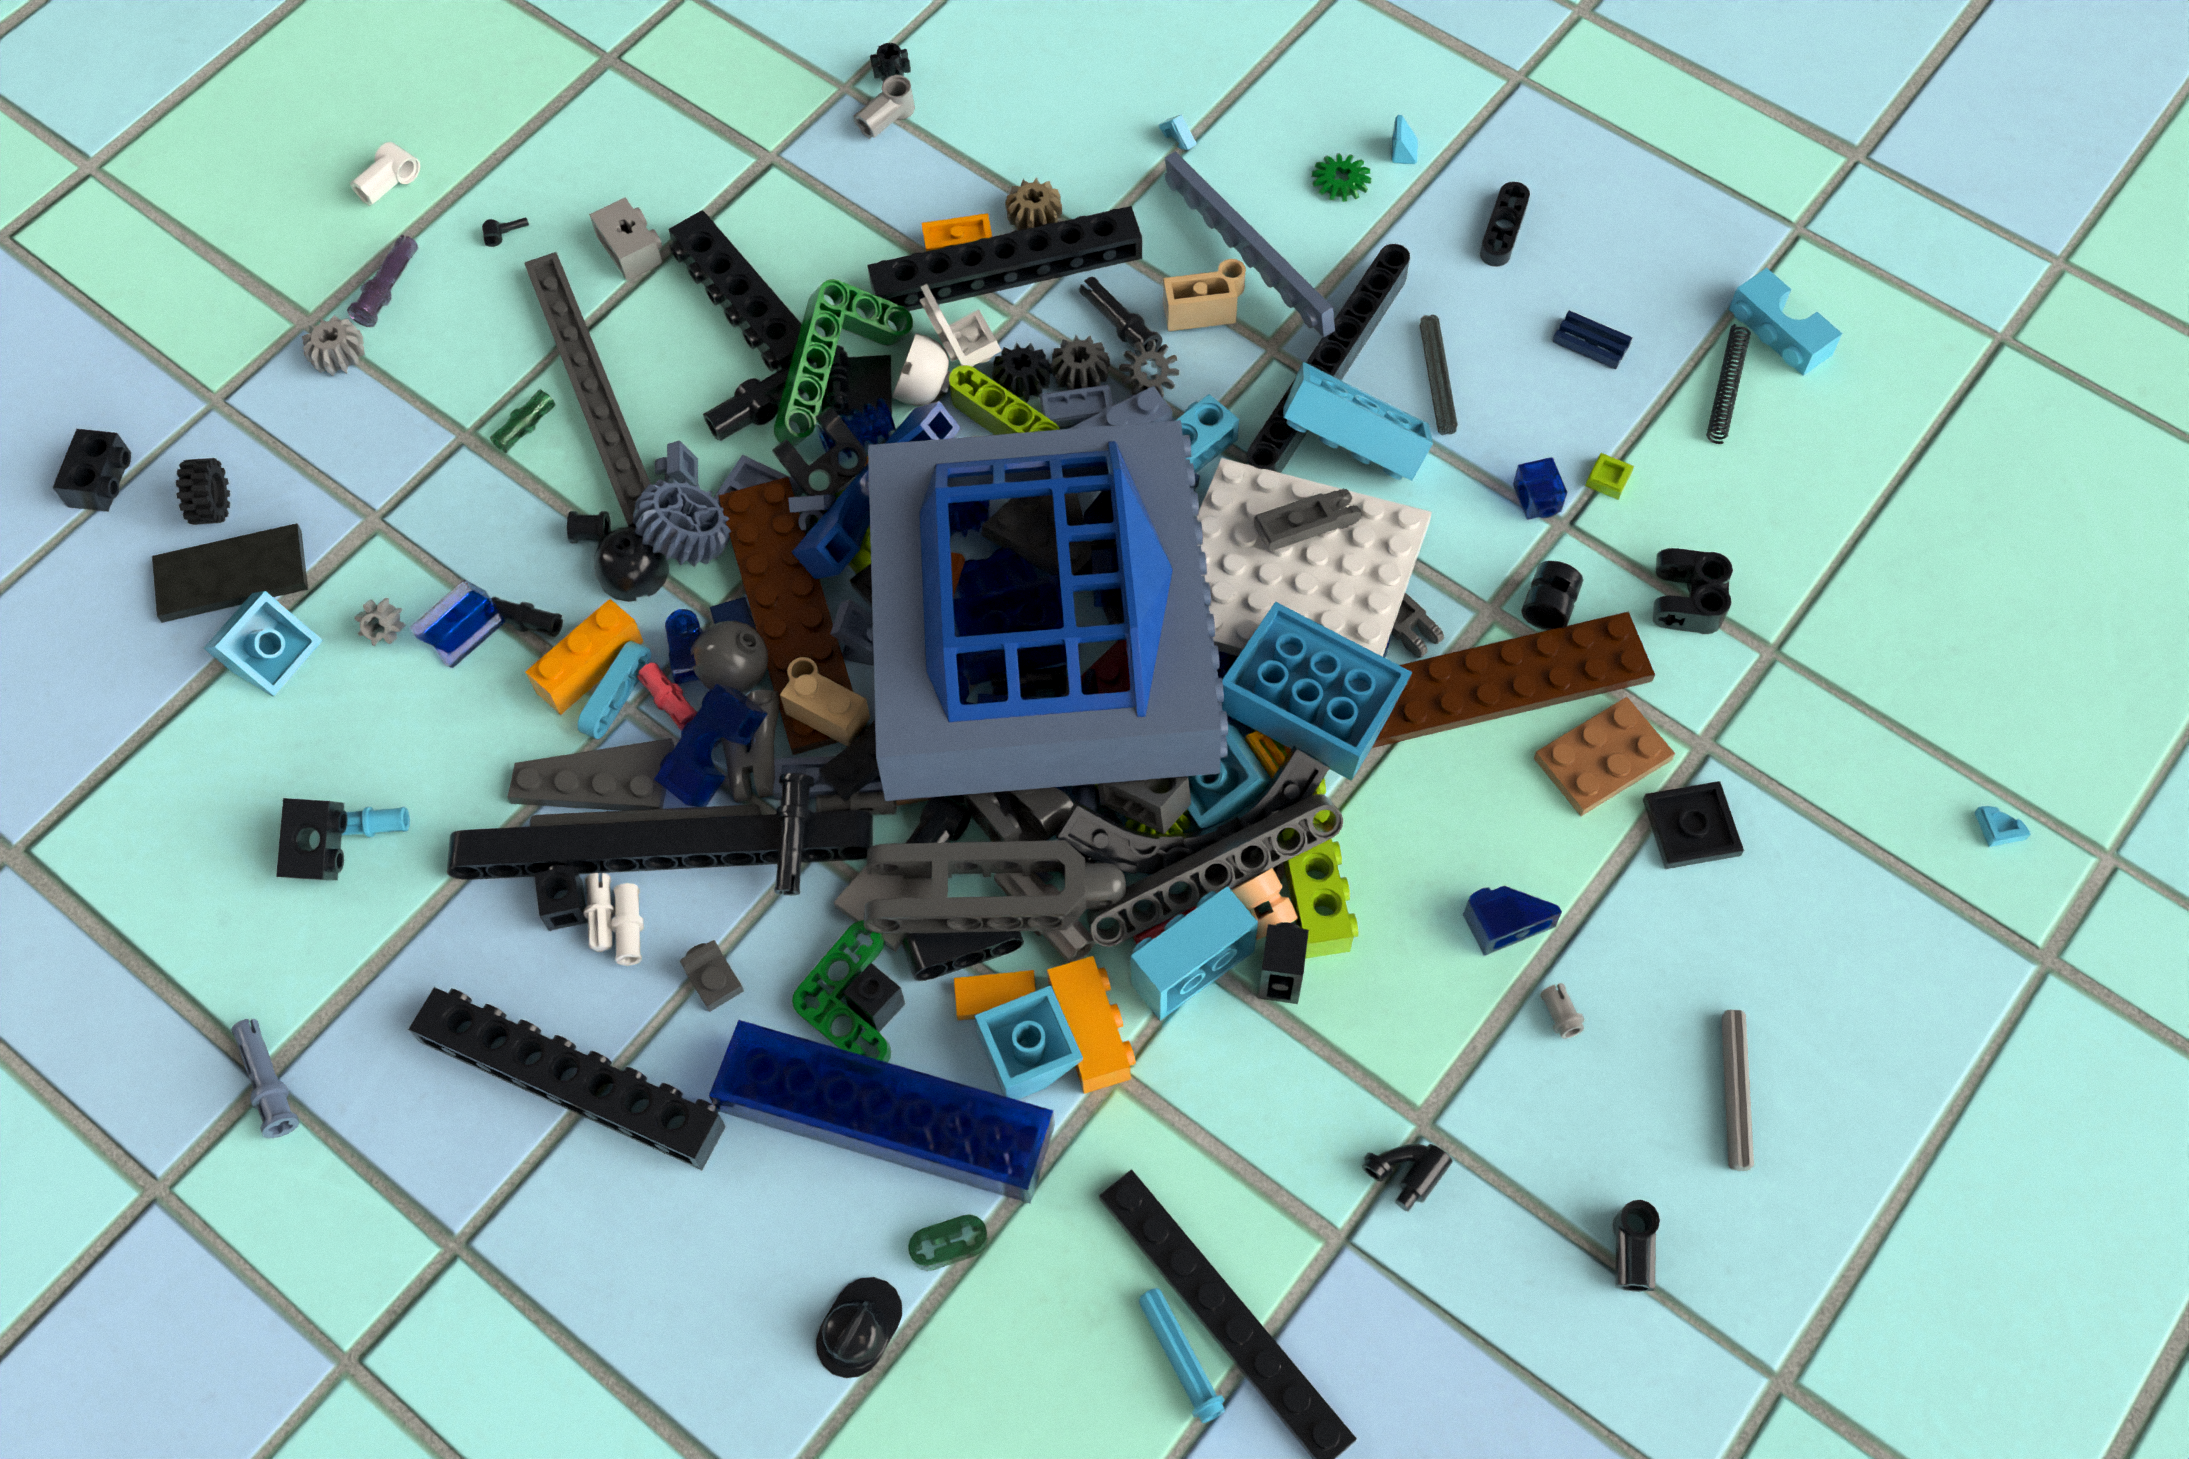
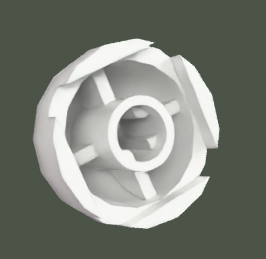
M915 333L892 398L905 404L918 406L934 401L940 391L947 393L949 375L951 373L947 371L949 357L939 342L928 336Z

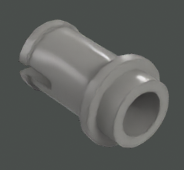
M1559 983L1557 985L1558 990H1556L1554 984L1544 989L1540 996L1555 1022L1553 1025L1554 1032L1559 1033L1563 1039L1571 1038L1584 1030L1582 1023L1585 1019L1582 1014L1576 1012L1565 985Z

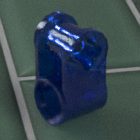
M678 609L667 617L665 628L670 651L668 653L674 682L679 685L700 680L693 669L696 661L694 654L691 655V647L695 639L703 631L700 628V623L695 613L687 609Z

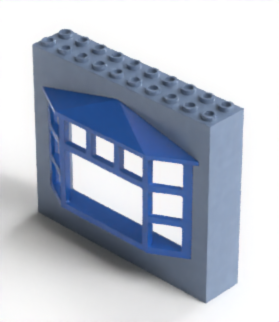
M1181 420L868 445L876 759L885 801L1220 774V758L1227 757L1226 735H1228L1227 713L1222 710L1221 703L1224 702L1222 678H1218L1217 669H1219L1218 646H1214L1213 637H1215V622L1213 613L1210 614L1209 606H1211L1209 582L1205 581V575H1207L1206 554L1201 551V546H1197L1203 545L1201 522H1198L1197 516H1193L1199 515L1197 492H1194L1193 487L1190 488V486H1195L1194 465L1190 463L1189 459H1186L1191 457L1190 435H1183ZM1111 491L1114 518L1112 523L1067 525L1064 494ZM1053 495L1064 627L1051 630L956 637L948 503ZM1116 539L1118 572L1072 575L1069 542ZM1121 588L1124 623L1078 627L1076 625L1073 592ZM1126 640L1130 690L1127 692L1084 695L1081 689L1078 644ZM1065 645L1069 695L1066 697L1023 700L1020 693L1017 649ZM1004 650L1008 700L1005 702L962 705L959 697L957 653Z

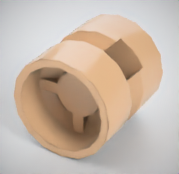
M1273 868L1230 888L1258 921L1256 940L1266 936L1268 924L1291 923L1299 917L1290 899L1280 895L1279 892L1283 886ZM1269 900L1272 908L1261 914L1256 906Z

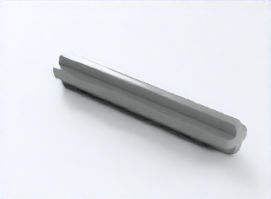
M1726 1010L1722 1015L1728 1163L1732 1170L1748 1171L1754 1165L1746 1014L1742 1010Z

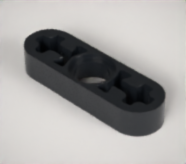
M1508 182L1499 191L1480 250L1481 259L1490 266H1502L1510 260L1530 197L1529 189L1520 182ZM1511 197L1517 198L1514 208L1508 207ZM1506 219L1511 221L1514 226L1502 228L1496 222ZM1496 239L1502 241L1499 252L1493 251Z

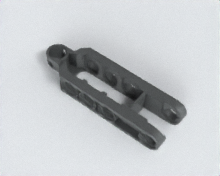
M1065 840L879 844L867 850V873L903 875L904 879L932 878L931 898L876 899L869 901L865 904L864 927L871 932L882 934L1067 930L1081 917L1086 909H1102L1119 902L1126 893V880L1120 868L1113 864L1085 863V858ZM1062 872V876L1065 875V888L1058 895L948 898V878H952V874H983V877H991V873H1022L1023 876H1031V873Z

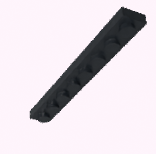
M1132 1169L1099 1195V1200L1312 1459H1336L1356 1442L1357 1438Z

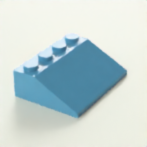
M1275 601L1222 680L1224 702H1221L1222 710L1226 711L1228 716L1291 749L1293 745L1299 747L1326 763L1330 770L1352 781L1374 745L1412 672Z

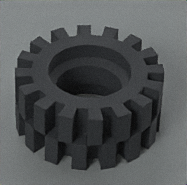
M216 458L183 460L179 464L180 469H177L179 480H176L179 492L176 494L177 499L181 500L179 504L180 511H184L183 517L185 520L188 519L187 523L189 524L221 523L225 521V517H228L227 508H230V502L227 500V497H230V490H227L226 485L229 482L228 478H224L226 472L224 468H221L222 463L217 461Z

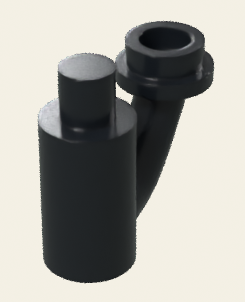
M1407 1144L1379 1155L1367 1153L1364 1157L1365 1162L1362 1168L1370 1177L1382 1182L1385 1177L1392 1175L1393 1170L1390 1166L1407 1161L1415 1162L1399 1185L1403 1191L1395 1200V1203L1400 1208L1409 1211L1416 1201L1423 1203L1453 1161L1446 1152L1433 1144L1428 1146Z

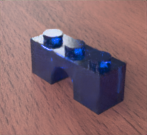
M717 683L704 696L702 707L694 719L683 728L681 739L673 751L663 758L660 764V771L654 780L687 806L707 807L726 778L724 774L715 768L712 762L711 753L714 744L721 737H724L729 742L748 745L768 713L736 688Z

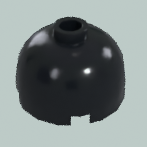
M635 527L618 528L608 533L600 541L594 554L595 575L604 592L614 599L627 602L637 601L636 597L643 596L646 593L648 597L655 594L665 584L669 574V564L666 561V555L660 552L653 553L652 545L642 544L643 536L635 533Z

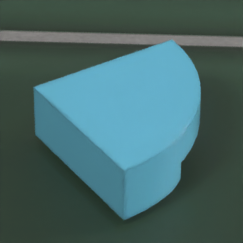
M1182 115L1169 118L1159 124V128L1166 138L1172 136L1179 143L1178 148L1189 150L1197 144Z
M1982 806L1978 807L1974 812L1989 847L2024 841L2031 835L2026 825L2020 819L2015 820L2008 814L1999 811V808Z

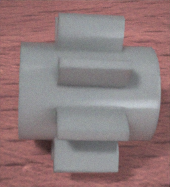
M388 598L382 600L378 606L373 600H369L363 605L365 611L360 612L354 618L360 622L358 635H364L370 639L374 646L382 638L388 644H391L397 639L395 632H400L406 626L405 623L400 621L399 613H401L402 608H395L389 604Z

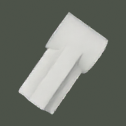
M387 142L377 150L374 159L375 163L354 179L350 185L360 199L370 206L398 182L409 184L414 181L420 171V162L395 143Z

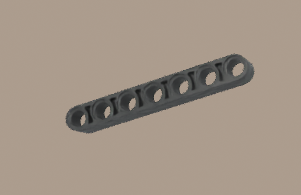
M1321 794L1309 796L1127 886L1125 896L1116 904L1102 909L1088 910L1087 921L1092 938L1101 946L1111 947L1196 906L1200 899L1211 891L1218 893L1227 886L1232 888L1335 837L1343 826L1341 812L1329 797ZM1321 810H1330V815L1326 821L1319 824L1313 823L1316 813ZM1294 828V834L1290 839L1286 841L1277 840V835L1281 830ZM1252 845L1259 847L1254 857L1249 859L1241 858V853L1246 847ZM1215 863L1223 865V869L1218 875H1205V871L1210 865ZM1182 881L1187 883V887L1183 892L1179 894L1169 892V888L1175 882ZM1147 899L1152 901L1150 907L1145 911L1138 912L1133 910L1134 904L1139 900ZM1112 917L1116 919L1115 924L1111 928L1100 929L1097 927L1098 922L1103 918Z

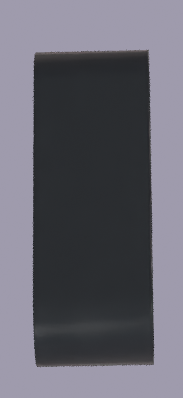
M1020 931L911 933L902 940L913 978L916 981L934 979L1012 953L1024 944Z

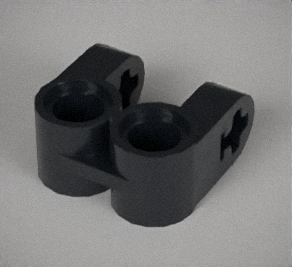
M829 406L818 414L815 419L835 446L812 464L808 465L787 439L772 449L774 455L807 496L832 495L858 475L865 467L867 461L863 446L839 415ZM840 451H853L857 456V465L851 469L843 468L838 462ZM817 471L825 473L829 478L828 488L823 491L814 490L809 484V476Z
M1668 548L1659 551L1656 556V575L1666 581L1687 583L1689 597L1667 595L1657 598L1653 606V622L1655 625L1667 629L1701 634L1717 632L1722 626L1731 606L1729 580L1733 568L1729 559L1716 552H1702L1679 548ZM1704 607L1710 608L1713 611L1706 610Z

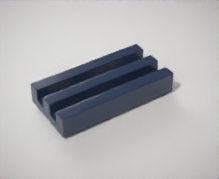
M1569 310L1565 320L1560 324L1559 330L1554 334L1553 342L1617 369L1633 337ZM1598 346H1600V347H1602V348H1604V349H1607V350H1609V351H1611V352H1614V353H1616V355L1613 354V353H1610V352H1608V351H1606V350H1603V349L1599 348Z

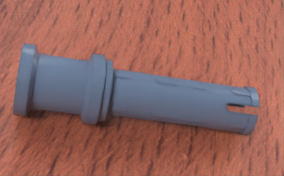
M244 1019L236 1023L231 1030L252 1084L253 1091L251 1092L250 1101L252 1106L258 1109L262 1119L261 1133L265 1138H277L294 1131L300 1123L297 1114L292 1113L287 1101L289 1095L288 1088L283 1082L278 1081L267 1047L262 1038L258 1021L251 1019L250 1027L249 1020Z

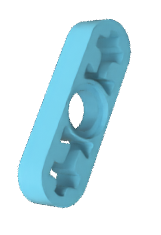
M629 641L623 646L583 708L578 720L579 732L595 739H600L606 734L639 682L637 675H640L638 673L639 670L650 662L651 651L648 647L633 641Z

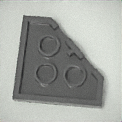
M1077 493L1064 494L1067 525H1085ZM1053 495L1011 498L982 525L981 536L1060 580ZM1090 541L1069 542L1071 573L1074 576L1083 575L1092 566L1093 552Z

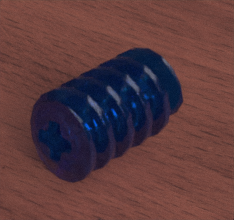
M882 398L877 399L876 409L870 403L864 404L863 414L857 408L851 409L850 420L845 414H838L863 446L864 450L866 441H869L871 445L878 444L879 436H882L887 441L891 436V431H896L892 415ZM816 424L818 436L825 452H827L835 445L821 427ZM842 450L848 459L852 458L851 450Z

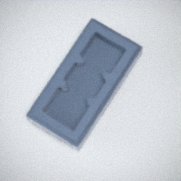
M1109 385L1039 394L1042 414L1056 423L1059 428L1075 426L1113 406Z

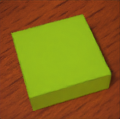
M1600 453L1585 486L1619 500L1634 466Z

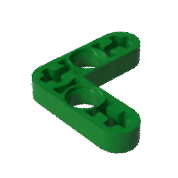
M864 920L853 923L797 987L793 994L792 1004L795 1011L805 1021L859 1066L868 1071H876L882 1069L890 1060V1044L877 1030L840 1001L844 996L843 992L877 958L884 947L883 934L872 932L870 935L873 941L872 945L867 947L863 944L859 947L860 943L856 939L858 935L862 933L867 936L871 933V931L864 927ZM847 947L852 953L857 949L855 954L860 959L857 963L844 952ZM837 961L847 962L849 966L847 976L839 981L831 980L828 975L830 966ZM820 979L833 989L831 994L817 983ZM807 995L812 997L818 995L817 1000L821 1004L816 1009L811 1006L806 1009L805 997ZM848 1016L852 1021L850 1032L842 1037L833 1035L831 1031L833 1021L837 1017ZM859 1035L872 1046L879 1042L877 1050L880 1054L877 1058L869 1056L864 1060L866 1052L855 1043Z

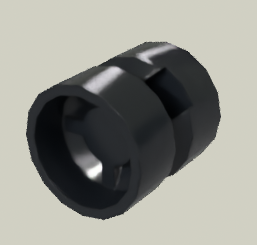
M1545 561L1539 564L1531 583V589L1528 591L1521 610L1523 618L1528 623L1543 630L1560 627L1565 629L1569 623L1574 603L1578 598L1584 581L1582 574L1569 564L1560 561Z

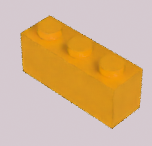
M609 599L525 671L535 692L562 715L605 676L627 642L633 641L641 645L644 641L635 620Z
M1090 956L1047 969L1049 986L1051 985L1083 1056V1060L1075 1066L1083 1093H1089L1131 1080L1130 1066L1136 1064L1129 1040L1122 1042L1118 1028L1123 1027L1117 1003L1110 1005L1106 992L1111 990L1105 967L1098 969L1094 956Z

